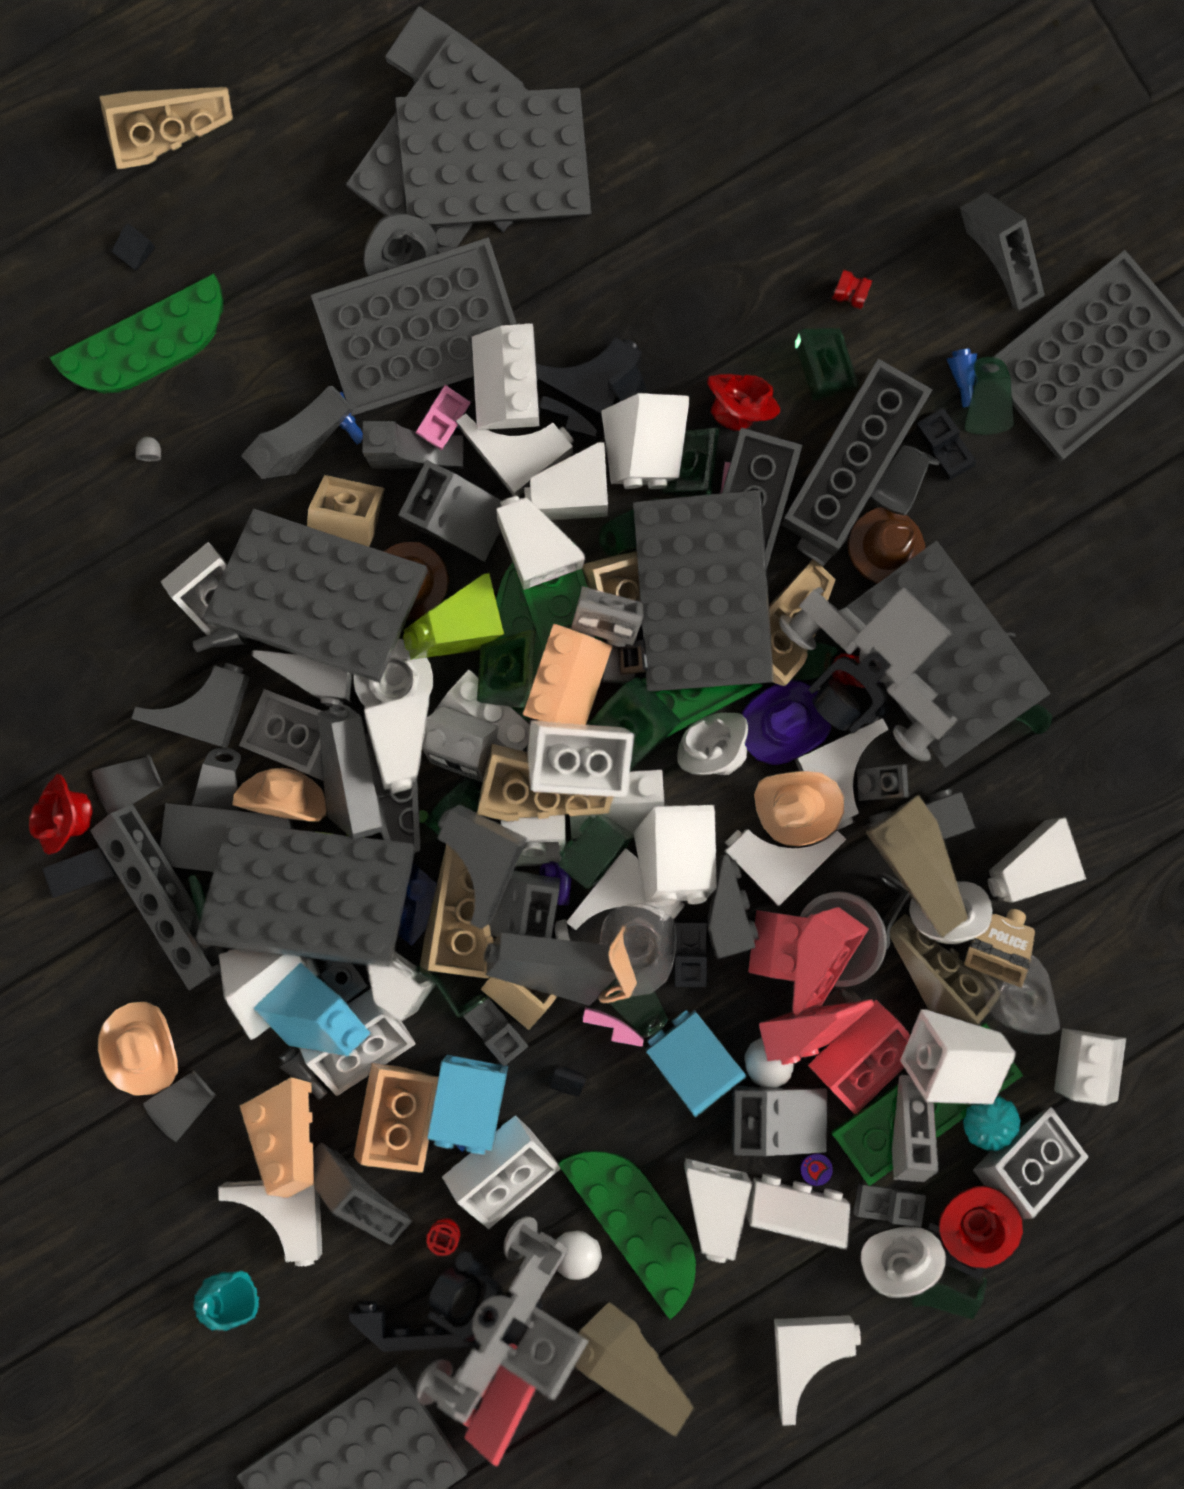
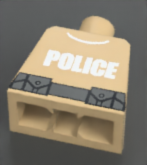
M1010 909L1006 918L992 914L989 928L985 933L976 937L970 945L964 966L1022 988L1030 965L1035 935L1033 928L1024 925L1026 915L1017 909Z

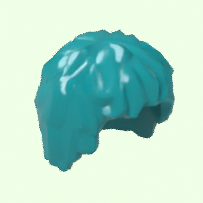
M996 1096L993 1104L972 1103L970 1107H967V1116L963 1121L964 1130L969 1142L976 1147L987 1151L1003 1150L1019 1134L1021 1121L1017 1109L1011 1101H1007L1001 1096Z
M244 1271L222 1272L211 1275L203 1281L202 1286L195 1295L193 1308L201 1324H204L211 1330L227 1331L244 1325L255 1318L259 1307L257 1288L254 1287V1283L251 1281L248 1273Z

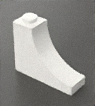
M466 413L456 420L459 430L514 497H519L525 492L526 487H531V477L564 461L573 454L571 443L574 440L564 427L558 429L554 423L532 434L506 436L489 430H477V423Z
M883 718L859 729L854 734H848L795 760L800 772L823 773L837 783L844 796V815L837 830L854 822L852 816L859 814L853 795L854 772L857 762L868 744L881 733L888 730Z
M748 829L743 833L737 830L725 841L729 847L724 853L729 855L731 860L736 859L738 867L775 905L779 906L846 839L837 830L815 844L801 848H783L761 840Z
M625 848L566 923L577 930L582 923L593 915L616 907L640 908L654 913L663 920H666L668 916L674 919L685 904L681 901L667 906H661L658 902L647 903L639 860Z
M262 1180L225 1182L218 1188L219 1201H232L249 1206L262 1214L272 1224L281 1239L286 1262L295 1261V1266H308L314 1264V1260H318L322 1255L320 1195L313 1185L289 1198L267 1195Z
M850 1315L774 1319L779 1413L783 1425H796V1410L801 1393L809 1380L821 1368L835 1360L856 1356L855 1345L861 1344L859 1325H854Z

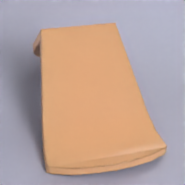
M624 925L619 930L609 951L610 963L620 984L603 991L598 997L601 1003L629 998L637 984L624 945L623 933L626 928ZM622 990L614 996L607 997L612 992Z

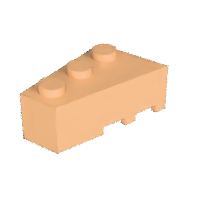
M291 1077L240 1106L267 1195L289 1198L314 1184L313 1143L309 1142V1123H312V1113L309 1112L308 1093H312L310 1082Z

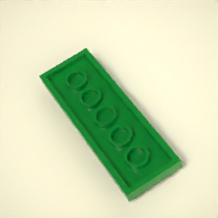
M984 1022L979 1025L980 1027L990 1029ZM1014 1062L1010 1065L998 1093L1023 1076ZM898 1084L831 1132L869 1186L893 1170L892 1143ZM933 1102L936 1138L967 1116V1107H970L972 1103Z

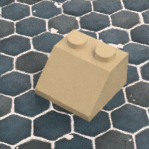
M324 475L308 508L307 526L369 547L375 534L384 488Z
M490 977L481 988L485 994L528 1030L557 998V996L493 977Z

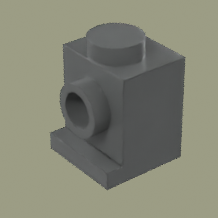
M328 960L323 964L326 971L320 974L321 977L344 1003H347L371 985L356 963ZM339 972L347 974L348 980L346 983L338 982L337 974Z

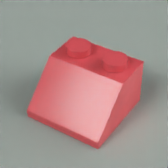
M756 910L755 926L759 939L754 940L756 948L751 949L748 972L771 978L795 981L798 942L804 933L802 926L808 917Z

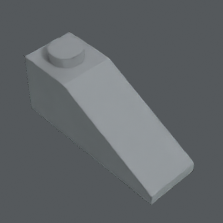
M909 1075L899 1076L892 1143L894 1179L925 1182L938 1172L933 1102L925 1101Z

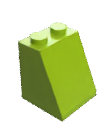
M489 573L483 574L404 629L403 642L406 650L409 651L411 660L477 651L504 634Z

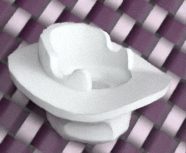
M398 639L380 683L354 674L355 692L366 708L426 692L430 696L433 687L431 665L427 658L411 660L409 651L404 646L403 639Z
M716 713L695 722L685 731L679 743L677 759L680 767L694 775H730L747 758L745 741L748 733V723L746 718L738 713Z
M957 882L968 919L942 938L913 898L910 902L909 913L913 924L922 934L940 943L960 944L980 936L989 928L992 919L991 901L987 893L978 885L970 882Z
M899 1227L878 1233L869 1238L862 1249L861 1262L868 1282L879 1293L891 1297H908L927 1290L940 1279L945 1268V1252L940 1240L931 1232L919 1227Z

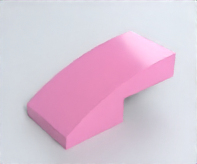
M445 385L415 433L439 450H442L458 425L456 420L463 416L471 402Z
M585 1007L583 1022L613 1028L611 1041L643 1047V1037L628 1024L607 1013Z

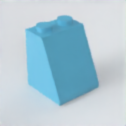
M301 962L254 1007L256 1012L288 1046L348 1056L370 1034V1031L343 1000Z
M684 1010L672 1020L674 1026L665 1033L661 1029L647 1040L649 1046L645 1049L696 1117L746 1077V1075L697 1012L693 1010L691 1013H688L687 1010Z
M446 1055L441 1064L428 1139L435 1140L434 1145L444 1148H453V1145L457 1144L466 1146V1151L471 1153L485 1154V1150L491 1151L508 1066Z

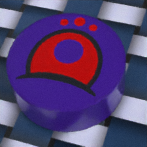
M809 1153L800 1163L801 1175L811 1185H823L832 1176V1164L822 1153Z

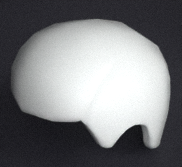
M762 1037L750 1044L744 1057L749 1077L762 1088L780 1087L791 1078L794 1064L782 1065L781 1060L767 1061Z
M578 1230L564 1232L556 1239V1241L568 1248L567 1253L556 1270L562 1276L571 1280H580L589 1277L598 1269L602 1255L597 1240L584 1231Z

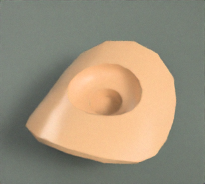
M274 768L259 772L245 781L233 795L232 805L262 814L319 822L326 816L325 797L322 789L310 777L289 768Z
M791 772L766 777L758 782L754 794L756 811L763 828L776 842L785 846H804L827 838L837 830L844 815V796L834 780L819 772Z
M131 1002L116 1009L104 1021L98 1036V1053L101 1066L108 1080L117 1089L136 1096L156 1094L171 1086L178 1073L177 1057L166 1018L159 1007L148 1002Z

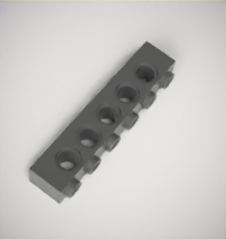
M133 804L110 813L90 831L187 989L191 990L221 972L219 955L223 954L224 951L221 946L198 943L196 937L202 915Z

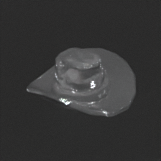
M644 903L626 904L612 910L605 918L601 930L600 944L611 946L622 925L626 927L623 933L624 945L637 982L631 996L652 994L666 982L672 970L676 951V926L672 917L659 907ZM617 976L610 983L612 987L620 984Z
M1031 955L1029 969L1022 988L986 974L984 996L988 1009L997 1020L1005 1026L1034 1034H1052L1060 1030V1021L1048 973L1037 957Z

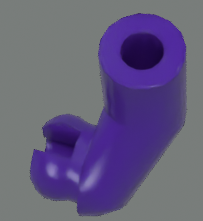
M555 861L543 863L539 869L540 875L560 878L557 905H569L570 875Z

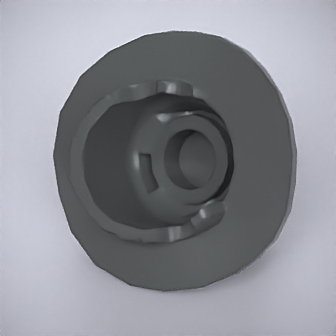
M395 213L382 218L373 228L364 248L363 262L366 273L371 276L436 255L438 240L435 231L426 221L409 214Z

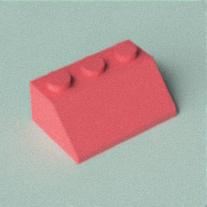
M877 1000L873 1002L874 1006L823 1051L819 1052L808 1065L854 1115L905 1068L900 1059L910 1034Z
M512 1343V1344H508L509 1346H511V1347L514 1348L515 1350H516L517 1347H518L517 1345H515V1344H513V1343ZM502 1365L498 1367L482 1394L477 1409L474 1408L466 1423H463L467 1427L465 1439L496 1466H498L536 1389Z

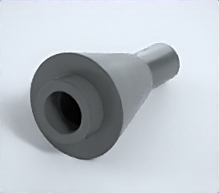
M218 627L210 635L194 640L193 647L196 652H200L214 646L247 645L248 637Z
M292 1046L279 1057L282 1062L278 1067L292 1078L310 1082L312 1094L317 1100L327 1094L326 1089L315 1077L316 1074L305 1063L300 1048L296 1049Z

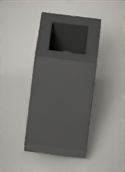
M907 765L857 769L859 801L909 797Z

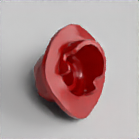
M720 374L708 376L707 378L710 389L716 395L710 413L713 414L715 420L720 425L726 428L740 431L741 428H749L754 421L774 419L780 413V406L772 396L773 387L761 377L748 374L744 376Z
M56 774L46 786L39 802L34 804L29 817L30 834L34 838L39 839L46 854L58 852L70 837L79 836L88 830L91 824L93 809L87 794L70 791L61 774Z
M976 1186L959 1193L946 1205L939 1220V1232L947 1250L960 1262L971 1267L987 1268L1000 1264L1015 1251L1023 1235L1022 1219L1018 1209L1001 1191L988 1186Z

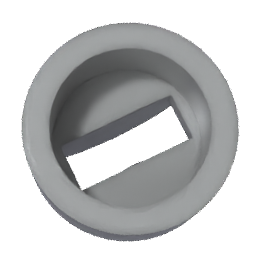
M152 437L141 438L136 445V459L142 461L160 460V444Z

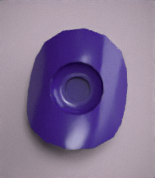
M790 680L785 686L776 684L764 690L747 704L742 711V715L748 723L745 746L757 761L771 765L788 763L815 749L826 739L831 732V724L822 717L812 703V698L818 691L812 694L808 690L811 687L803 681Z

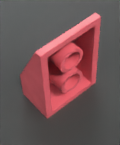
M839 907L827 911L824 910L815 915L811 914L802 926L804 933L798 942L793 1013L797 1016L822 1006L869 929Z
M872 999L821 1006L799 1016L792 1011L759 1023L767 1061L781 1060V1064L786 1065L800 1061V1057L819 1054L818 1048L833 1042L874 1006Z

